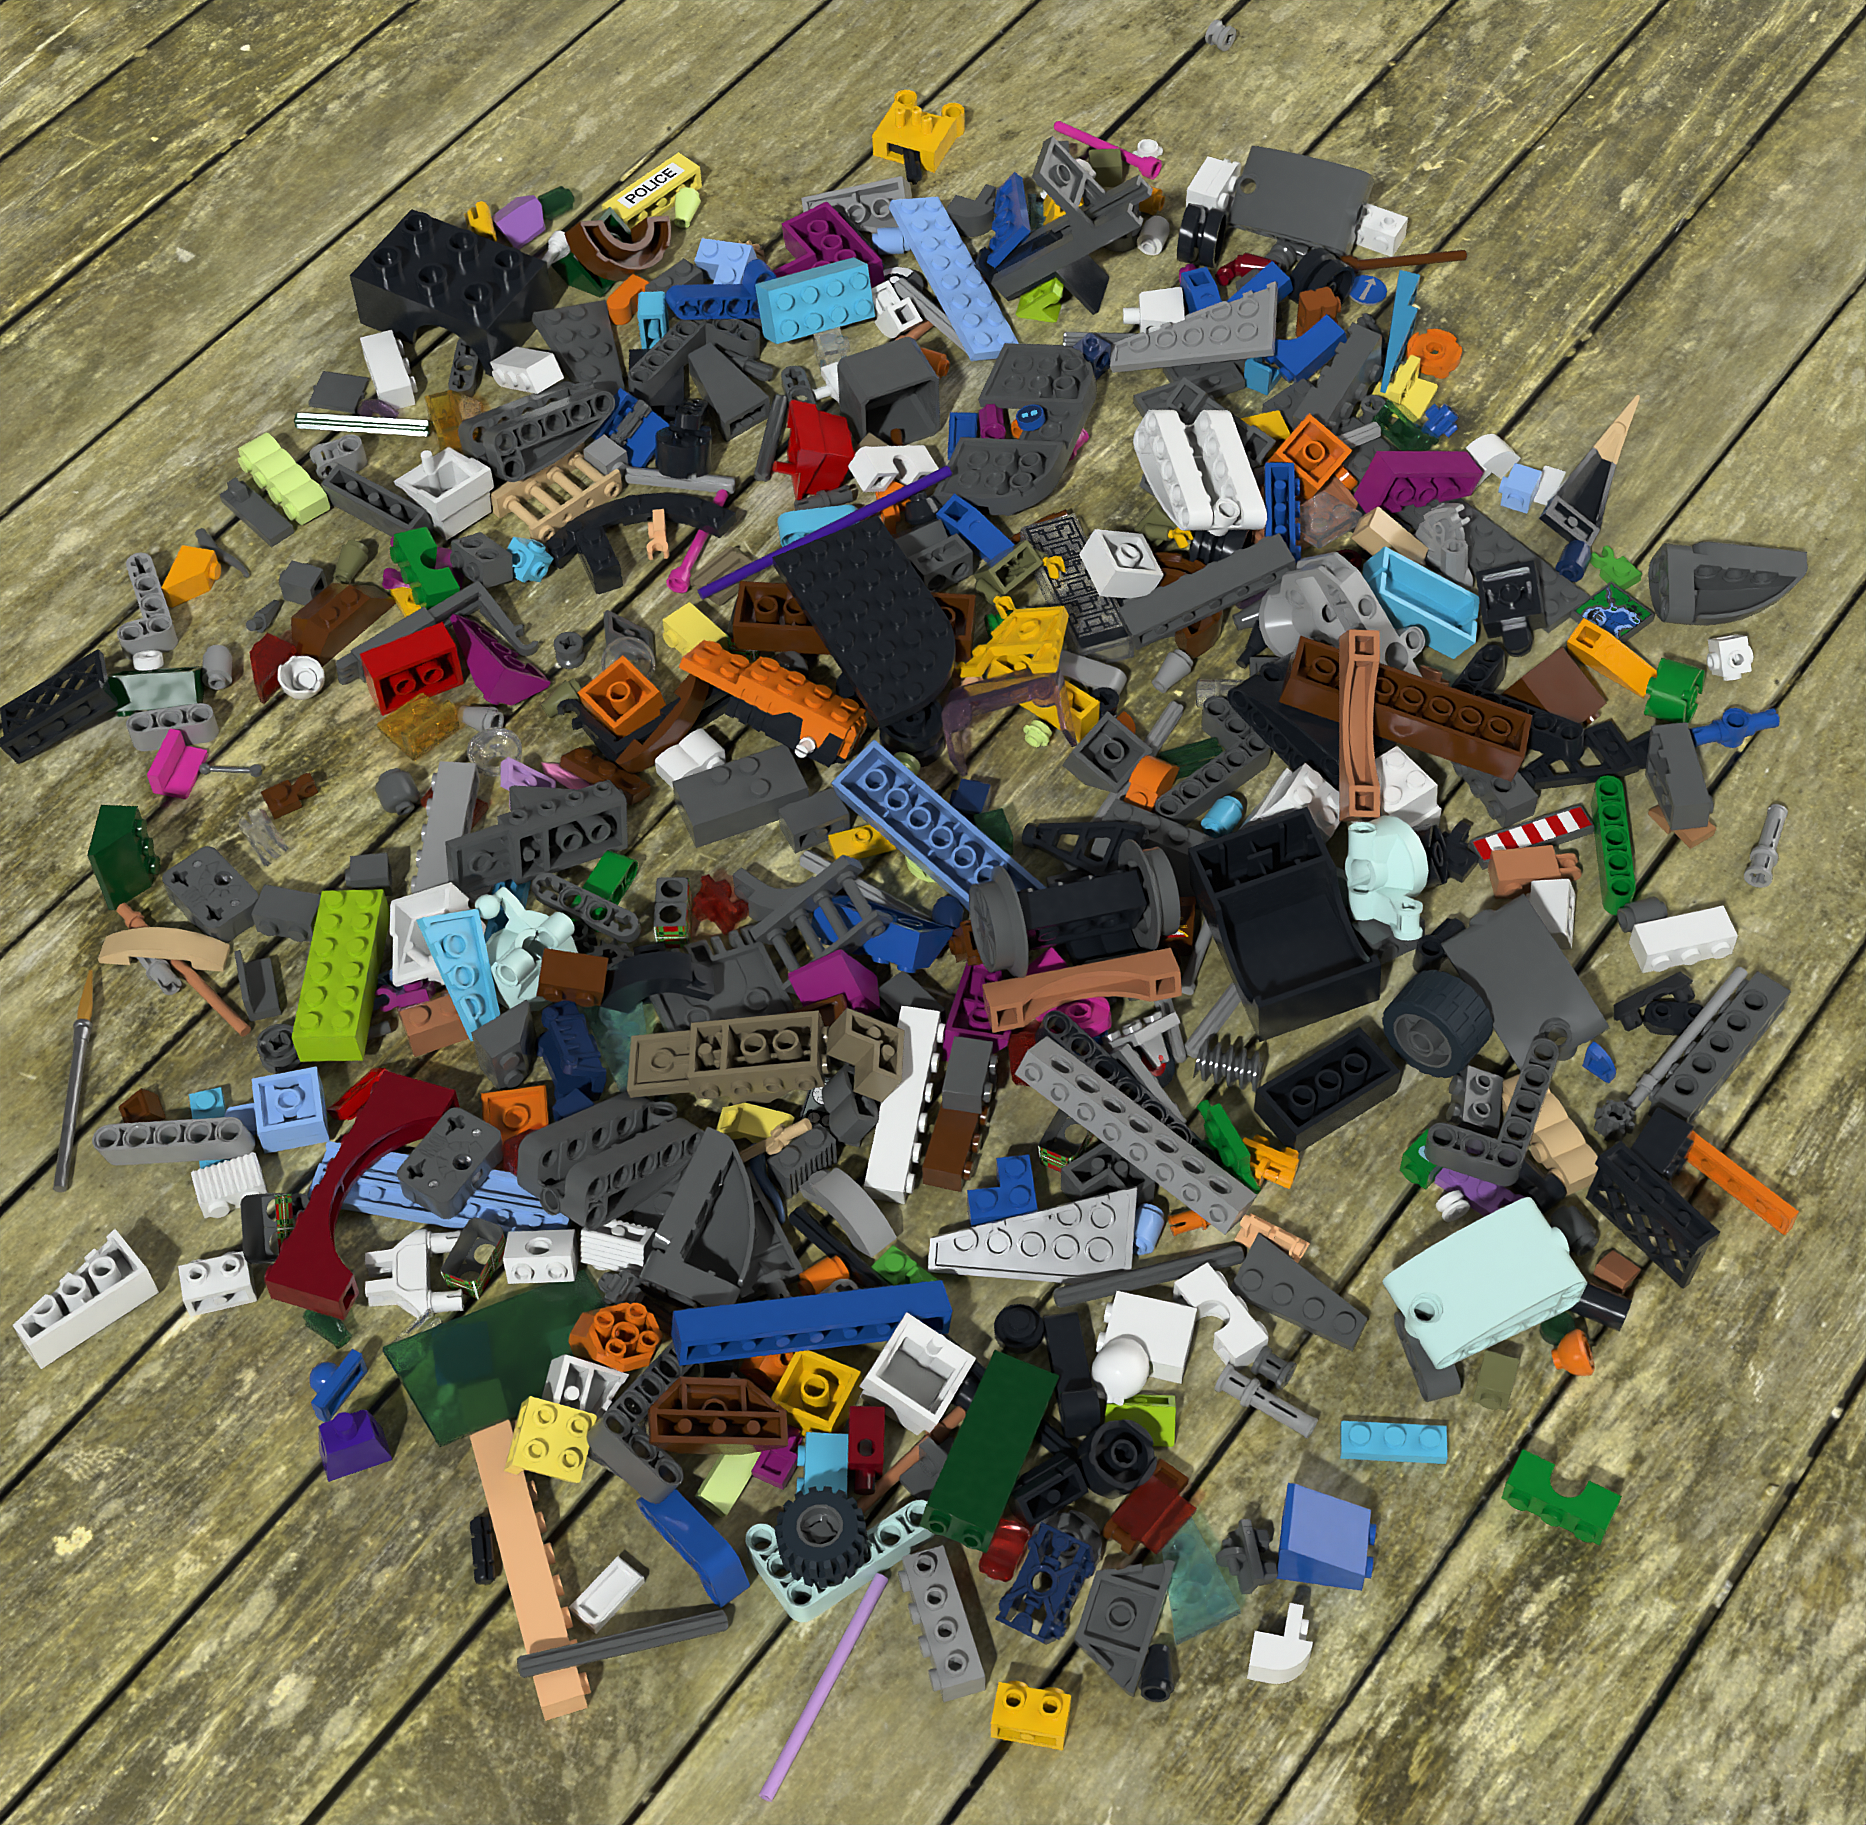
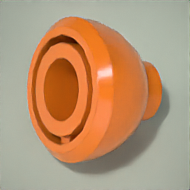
M1577 1328L1570 1331L1561 1339L1558 1348L1551 1350L1553 1362L1557 1370L1564 1368V1370L1576 1376H1591L1595 1370L1593 1356L1586 1335L1582 1330Z

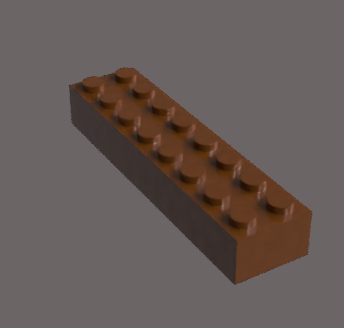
M740 581L733 620L735 649L774 652L796 651L798 653L831 655L786 584ZM931 592L952 626L955 637V662L960 663L962 661L967 663L972 658L971 651L973 649L976 622V595Z
M1300 636L1288 663L1279 702L1339 722V649ZM1379 663L1373 709L1374 735L1508 781L1513 780L1525 758L1532 715Z

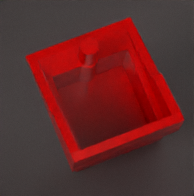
M791 400L787 416V428H790L787 450L788 463L774 461L772 470L773 472L791 475L795 500H801L805 494L816 495L817 491L820 490L829 491L841 487L849 470L848 465L856 453L852 447V434L848 428L846 417L819 411L816 404Z

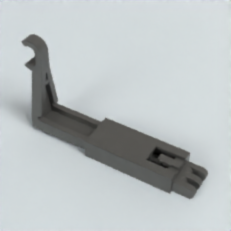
M476 581L431 609L427 610L425 607H422L353 648L349 654L336 661L338 681L342 685H346L358 677L366 683L360 653L441 622L448 628L452 625L450 620L452 613L466 617L480 609V614L506 638L520 655L530 656L535 654L539 645L538 641H532L531 644L524 645L517 638L523 636L524 625L514 626L479 581Z

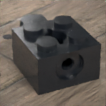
M1532 560L1475 572L1482 622L1488 639L1502 636L1505 651L1510 656L1523 657L1527 655L1532 649L1531 631L1547 628L1540 579L1535 561Z

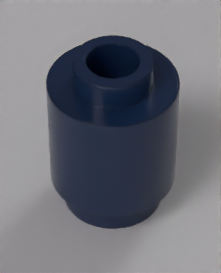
M1574 540L1567 544L1555 567L1559 575H1563L1571 582L1580 581L1591 560L1589 545L1581 540Z
M951 896L939 898L933 906L931 922L954 930L959 928L960 922L963 921L964 913L961 902Z

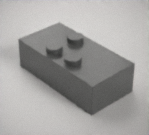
M780 745L672 781L675 804L696 848L778 821V809L788 803L797 802L809 797L808 786L789 748L785 745Z

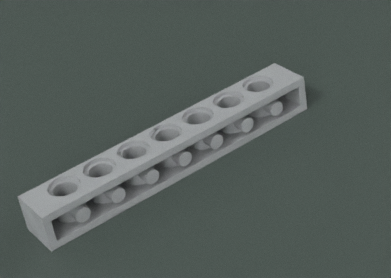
M1048 1036L1027 1050L1015 1075L1224 1235L1242 1220L1257 1196L1254 1192Z

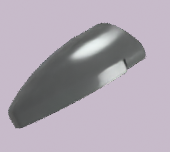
M1699 542L1692 547L1664 543L1652 557L1648 569L1652 605L1658 618L1664 623L1710 626L1743 620L1774 605L1795 587L1807 572V552L1717 542Z
M707 1126L654 1236L652 1247L656 1248L657 1251H651L638 1278L642 1282L640 1289L644 1293L684 1310L735 1304L749 1271L755 1235L754 1203L750 1181L743 1161L734 1142L728 1135Z

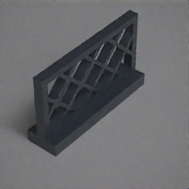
M99 649L95 650L0 707L4 735L0 738V748L17 764L22 763L118 705L117 697L110 691L104 654ZM95 664L89 673H85L90 666ZM70 679L64 688H60L66 680ZM80 680H84V682L82 683V685L80 686V688H79L78 690H75V688H76V686L78 685L79 681H80ZM45 694L39 703H36L38 698L41 695ZM55 695H59L55 703L51 705L50 703ZM20 709L15 718L11 717V713ZM34 709V712L32 713L30 718L28 720L25 719L30 710Z
M1620 1141L1598 1156L1595 1162L1598 1170L1586 1195V1199L1684 1289L1690 1284L1708 1246L1717 1240L1720 1231ZM1600 1191L1606 1192L1609 1203L1599 1195ZM1617 1192L1623 1194L1626 1205H1621ZM1624 1213L1630 1214L1634 1226L1627 1221ZM1641 1215H1647L1651 1228L1645 1227ZM1649 1236L1655 1237L1659 1249L1651 1243ZM1666 1238L1672 1239L1676 1251L1670 1250ZM1674 1259L1680 1261L1683 1272L1676 1267Z

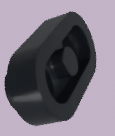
M1654 1001L1645 1008L1642 1019L1643 1025L1653 1034L1680 1036L1694 1020L1689 1015L1696 1017L1704 1007L1697 1003Z

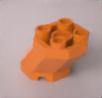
M625 1302L583 1312L569 1335L568 1343L576 1358L619 1372H627L650 1365L661 1345L663 1335L654 1315L647 1312L644 1305Z

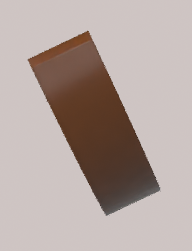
M689 674L674 691L681 698L677 705L643 745L634 738L615 762L629 774L633 775L654 765L655 759L662 752L679 744L689 732L702 710L710 684Z

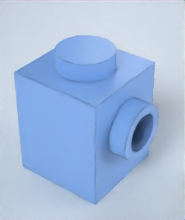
M1515 463L1509 476H1503L1498 490V493H1502L1500 505L1527 514L1538 492L1542 471Z

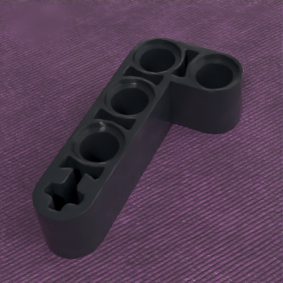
M1075 1311L1043 1316L1044 1336L1051 1373L1059 1375L1055 1387V1395L1063 1436L1066 1439L1087 1436L1100 1427V1406L1096 1387H1092L1078 1313Z

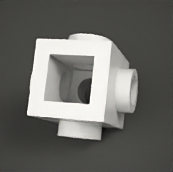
M1734 634L1708 639L1709 653L1707 654V665L1712 671V675L1722 676L1723 680L1728 681L1742 678L1741 673L1752 671L1753 652L1751 647L1748 646L1747 636Z

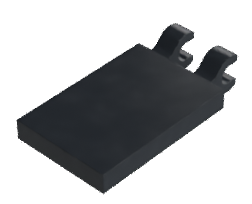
M629 349V371L650 349ZM684 364L656 395L646 402L656 414L664 413L667 423L675 420L676 410L683 399H685Z

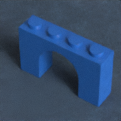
M1271 261L1226 302L1229 303L1243 297V293L1251 290L1255 293L1266 289L1267 284L1276 281L1278 304L1293 291L1291 279ZM1326 314L1312 328L1298 338L1292 340L1275 338L1274 356L1263 358L1270 365L1274 362L1280 368L1278 372L1288 383L1290 381L1294 383L1299 382L1303 378L1307 380L1336 354L1335 349L1340 342L1346 343V333Z

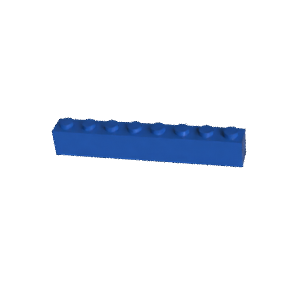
M939 1280L673 1311L671 1336L679 1366L888 1341L906 1312L937 1333L948 1334L953 1310L943 1281Z

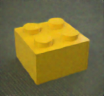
M810 1350L795 1352L771 1399L787 1411V1425L789 1424L800 1429V1435L806 1437V1432L840 1434L849 1418L850 1406H855L863 1391L859 1387L862 1383L861 1371Z

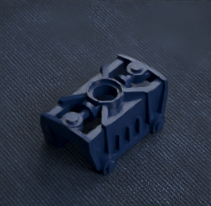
M566 1000L544 1008L541 1021L543 1026L548 1028V1031L540 1034V1037L536 1039L534 1049L538 1056L543 1057L555 1086L554 1096L556 1101L561 1096L569 1094L576 1087L592 1102L598 1101L606 1083V1068H603L599 1060L601 1053L600 1051L598 1052L594 1036L588 1032L584 1014H579L575 1002Z
M1041 1522L1038 1534L1035 1533L1028 1541V1550L1030 1551L1010 1593L1003 1596L999 1602V1611L1001 1612L996 1616L995 1620L1047 1645L1065 1636L1067 1632V1623L1065 1621L1085 1579H1089L1095 1573L1096 1562L1093 1561V1550L1090 1545ZM1052 1532V1546L1054 1550L1050 1557L1045 1555L1041 1563V1559L1049 1546ZM1073 1543L1079 1545L1080 1547L1071 1565L1059 1570L1061 1562L1057 1560L1060 1554L1068 1551ZM1040 1572L1049 1573L1053 1581L1052 1587L1043 1593L1035 1591L1033 1587V1579ZM1024 1595H1026L1023 1602L1028 1605L1024 1612L1016 1615ZM1044 1601L1047 1616L1038 1635L1032 1633L1033 1619L1031 1615L1035 1608L1040 1610Z

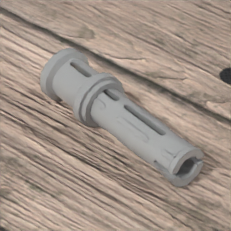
M1773 804L1768 808L1758 846L1753 848L1750 853L1751 864L1744 872V879L1754 887L1763 888L1772 883V868L1778 863L1776 849L1788 815V810L1782 805Z
M1227 1364L1216 1382L1215 1391L1219 1393L1224 1391L1239 1400L1240 1405L1244 1408L1253 1406L1276 1421L1300 1433L1306 1439L1310 1437L1317 1425V1418H1313L1261 1388L1262 1384L1258 1379L1254 1378L1251 1380L1235 1371L1234 1365Z

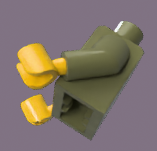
M1159 501L1151 507L1134 528L1136 533L1144 535L1148 545L1156 548L1163 540L1171 541L1172 538L1175 539L1179 548H1185L1189 545L1187 540L1194 539L1190 530L1182 531L1163 510Z
M1024 540L1000 552L974 573L976 591L988 603L996 606L1001 619L1005 620L1007 618L1006 611H1014L1016 608L1010 596L1002 597V595H1005L1038 567L1046 566L1049 577L1058 579V571L1066 572L1064 561L1060 556L1049 558L1048 554L1032 547L1028 540Z

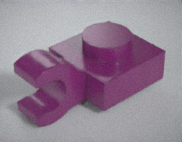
M421 979L404 984V988L401 990H396L390 985L380 986L375 991V995L386 994L390 999L389 1003H384L379 1007L380 1011L386 1012L397 1006L401 1008L429 1001L436 993L433 981L423 983Z
M789 1424L787 1425L788 1446L762 1451L751 1470L753 1477L782 1490L785 1489L797 1467V1454L795 1452L798 1450V1445H801L803 1437L799 1436L801 1430Z

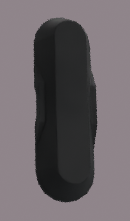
M1678 972L1614 1004V1021L1620 1020L1625 1031L1629 1032L1642 1025L1643 1021L1638 1010L1652 1002V1000H1658L1668 994H1672L1676 1002H1689L1693 1000L1696 995L1690 986L1693 980L1682 972Z

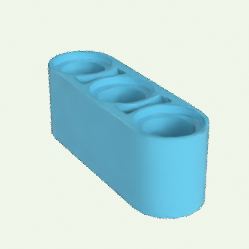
M839 505L785 512L777 520L780 543L784 547L858 510V508L853 505Z

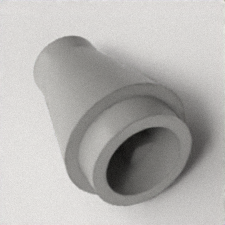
M1179 649L1169 652L1156 677L1152 680V685L1158 691L1166 693L1170 687L1191 672L1192 659Z
M463 705L460 707L457 715L459 722L465 723L486 736L497 735L504 723L503 714L495 707Z

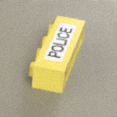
M678 152L603 203L602 211L611 207L631 230V228L646 217L661 216L674 207L675 195L681 188L689 187L696 191L702 187L700 166Z

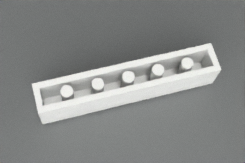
M901 1006L897 1028L905 1030L902 1082L881 1102L879 1120L876 1125L864 1182V1190L871 1199L905 1204L907 1193H913L916 1177L915 1174H911L913 1162L919 1163L922 1144L917 1143L919 1132L925 1133L928 1113H924L926 1102L931 1103L934 1091V1083H930L931 1073H937L940 1053H936L937 1044L944 1041L946 1024L941 1023L940 1011Z

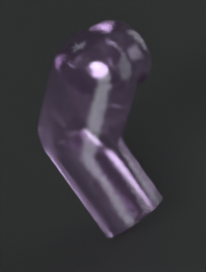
M366 399L361 402L362 406L358 409L360 416H372L375 413L382 417L397 418L400 413L380 399Z

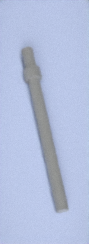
M1738 966L1651 1072L1644 1074L1636 1083L1637 1089L1624 1105L1630 1107L1635 1112L1646 1097L1650 1096L1660 1080L1748 975L1745 969Z

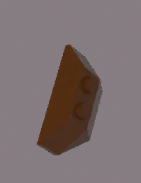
M331 583L291 617L293 656H309L317 660L321 667H323L396 604L395 599L375 586Z
M679 1377L648 1408L649 1444L672 1453L744 1455L788 1446L787 1411L779 1404L777 1405L767 1394L748 1379Z

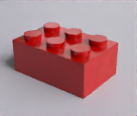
M443 622L359 654L369 693L382 716L464 684L456 645Z

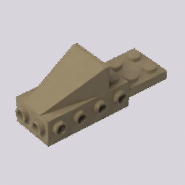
M818 1010L691 1023V1029L687 1031L631 1036L627 1092L630 1098L694 1092L697 1099H715L721 1096H729L733 1105L749 1103L762 1107L792 1090L808 1091L813 1088L825 1087V1074H829L831 1069L829 1055H826L828 1029L830 1027L824 1026Z

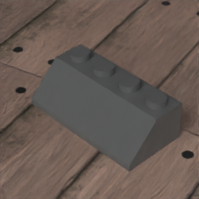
M1115 799L1102 822H1123L1146 827L1150 834L1144 849L1153 847L1162 849L1172 867L1179 897L1195 896L1190 885L1188 848L1216 838ZM1096 838L1089 858L1096 862L1102 861L1111 840L1109 838ZM1196 899L1195 909L1200 910L1199 903Z

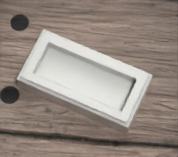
M617 1556L570 1605L569 1611L597 1634L645 1583V1579L639 1572Z

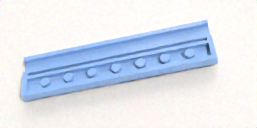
M327 1141L324 1158L317 1167L307 1195L309 1200H311L314 1186L320 1184L326 1173L329 1160L335 1158L341 1143ZM395 1152L385 1155L362 1174L349 1191L341 1209L459 1230H463L469 1220L481 1218L501 1226L505 1238H507L508 1232L570 1229L572 1220L561 1213L552 1216L544 1211L540 1200L518 1185L517 1173L494 1169L455 1217L451 1219L440 1218L403 1196L397 1177V1170L409 1155ZM465 1165L464 1167H462V1168H460V1169L458 1168V1170H462V1169H464V1168H469L470 1166Z

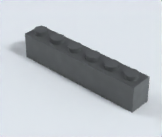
M1280 533L1264 537L1258 543L1246 549L1236 550L1227 558L1218 562H1211L1195 573L1185 574L1177 581L1165 587H1157L1146 596L1126 602L1124 606L1118 608L1121 623L1135 649L1138 650L1281 583L1282 576L1286 572L1296 570L1295 559Z

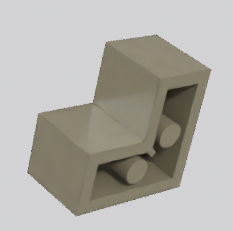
M846 1008L828 1029L826 1055L855 1065L853 1092L883 1102L902 1082L905 1030Z

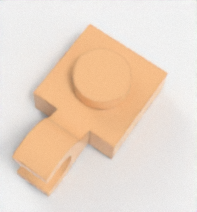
M664 509L653 510V522H648L649 539H653L647 544L649 560H653V553L655 551H662L664 559L669 557Z

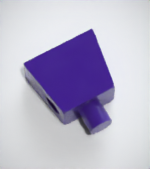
M360 1410L351 1414L342 1412L337 1414L333 1420L318 1426L319 1453L328 1482L392 1460L383 1428L368 1410Z

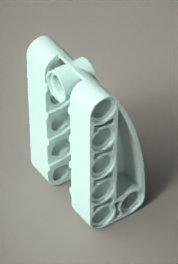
M1531 1197L1522 1198L1453 1233L1389 1273L1382 1281L1396 1306L1405 1316L1404 1326L1406 1331L1411 1336L1420 1340V1344L1436 1369L1448 1367L1569 1310L1579 1302L1587 1285L1586 1279L1569 1255V1245L1564 1234L1557 1227L1551 1228ZM1416 1314H1423L1429 1320L1422 1321L1416 1317Z

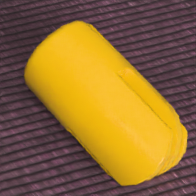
M477 202L475 204L476 207H471L467 213H464L467 229L496 242L497 237L489 206L486 202Z

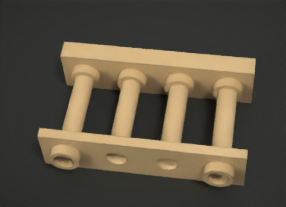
M583 442L573 451L541 471L517 482L508 481L490 493L492 511L499 519L513 512L529 526L530 538L544 544L567 522L592 508L606 503L622 492L621 474L616 468L604 476L589 464L584 458L583 449L585 444ZM578 468L595 483L582 490L568 479L566 475ZM557 483L573 498L560 505L544 490ZM534 497L551 512L539 520L524 508L522 504Z

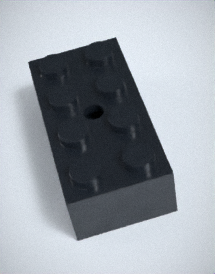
M1359 1026L1257 1088L1254 1111L1285 1147L1292 1148L1300 1153L1397 1093L1401 1071Z

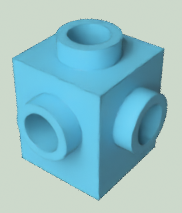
M513 537L506 549L512 554L513 577L524 583H527L528 580L541 582L548 572V567L553 557L545 551L546 547L542 543L534 539Z

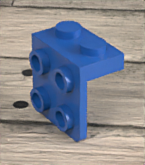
M620 388L613 395L615 399L614 410L590 436L597 440L602 435H606L609 438L613 432L616 433L618 431L616 428L628 412L634 411L632 407L638 399ZM652 410L646 418L644 416L641 418L643 422L630 438L625 439L626 444L622 447L627 451L628 464L632 467L644 468L655 453L656 432L662 428L669 427V423Z

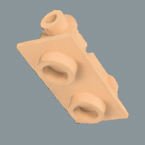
M1252 1213L1243 1216L1240 1222L1242 1228L1234 1241L1251 1248L1259 1232L1297 1263L1300 1262L1310 1245L1309 1242Z

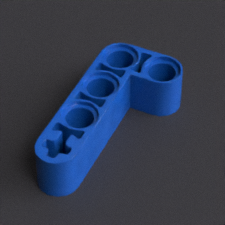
M755 259L746 265L742 284L674 285L666 292L665 301L674 314L683 320L760 318L755 284L776 279L777 277L763 260Z
M677 1489L663 1502L658 1504L650 1503L642 1496L636 1500L640 1511L647 1521L698 1573L705 1591L719 1608L724 1607L750 1587L744 1568L735 1550Z

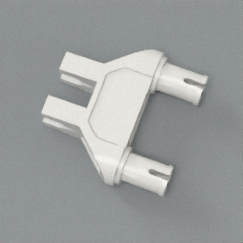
M419 1229L407 1235L393 1249L365 1253V1265L368 1268L370 1278L392 1276V1278L365 1282V1294L368 1297L369 1306L398 1305L411 1315L422 1320L430 1319L434 1316V1313L464 1311L462 1289L444 1292H432L430 1289V1257H433V1254L451 1252L461 1234V1230L431 1233L427 1229Z

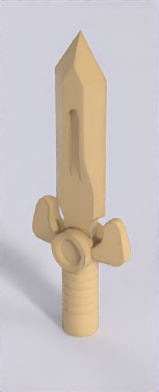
M804 1118L786 1128L783 1124H780L770 1132L771 1137L739 1152V1155L744 1163L766 1151L769 1155L779 1153L793 1138L812 1130V1124L808 1118Z

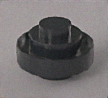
M1024 1304L1010 1305L1002 1309L996 1316L994 1322L995 1339L999 1346L1007 1352L1014 1354L1028 1353L1036 1349L1042 1342L1044 1335L1043 1319L1039 1312L1031 1306Z

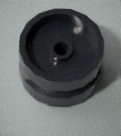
M1188 203L1179 231L1177 261L1192 264L1198 256L1201 266L1216 268L1225 238L1227 210L1212 207L1206 216L1204 206Z
M1321 247L1312 249L1297 263L1290 275L1293 291L1288 294V298L1298 304L1300 292L1316 291L1319 288L1329 287L1334 296L1339 297L1342 306L1354 284V269L1339 259L1336 260L1333 254Z
M935 699L917 713L880 728V745L893 756L898 752L912 755L919 761L921 767H926L938 760L945 746V714L941 704Z

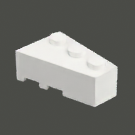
M564 1354L551 1361L542 1399L595 1414L597 1422L604 1411H607L612 1403V1398L621 1384L626 1381L629 1374Z

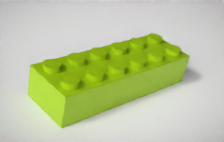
M383 889L322 891L291 1037L300 1062L364 1060L376 996L375 991L378 985V974H380L390 921V909Z

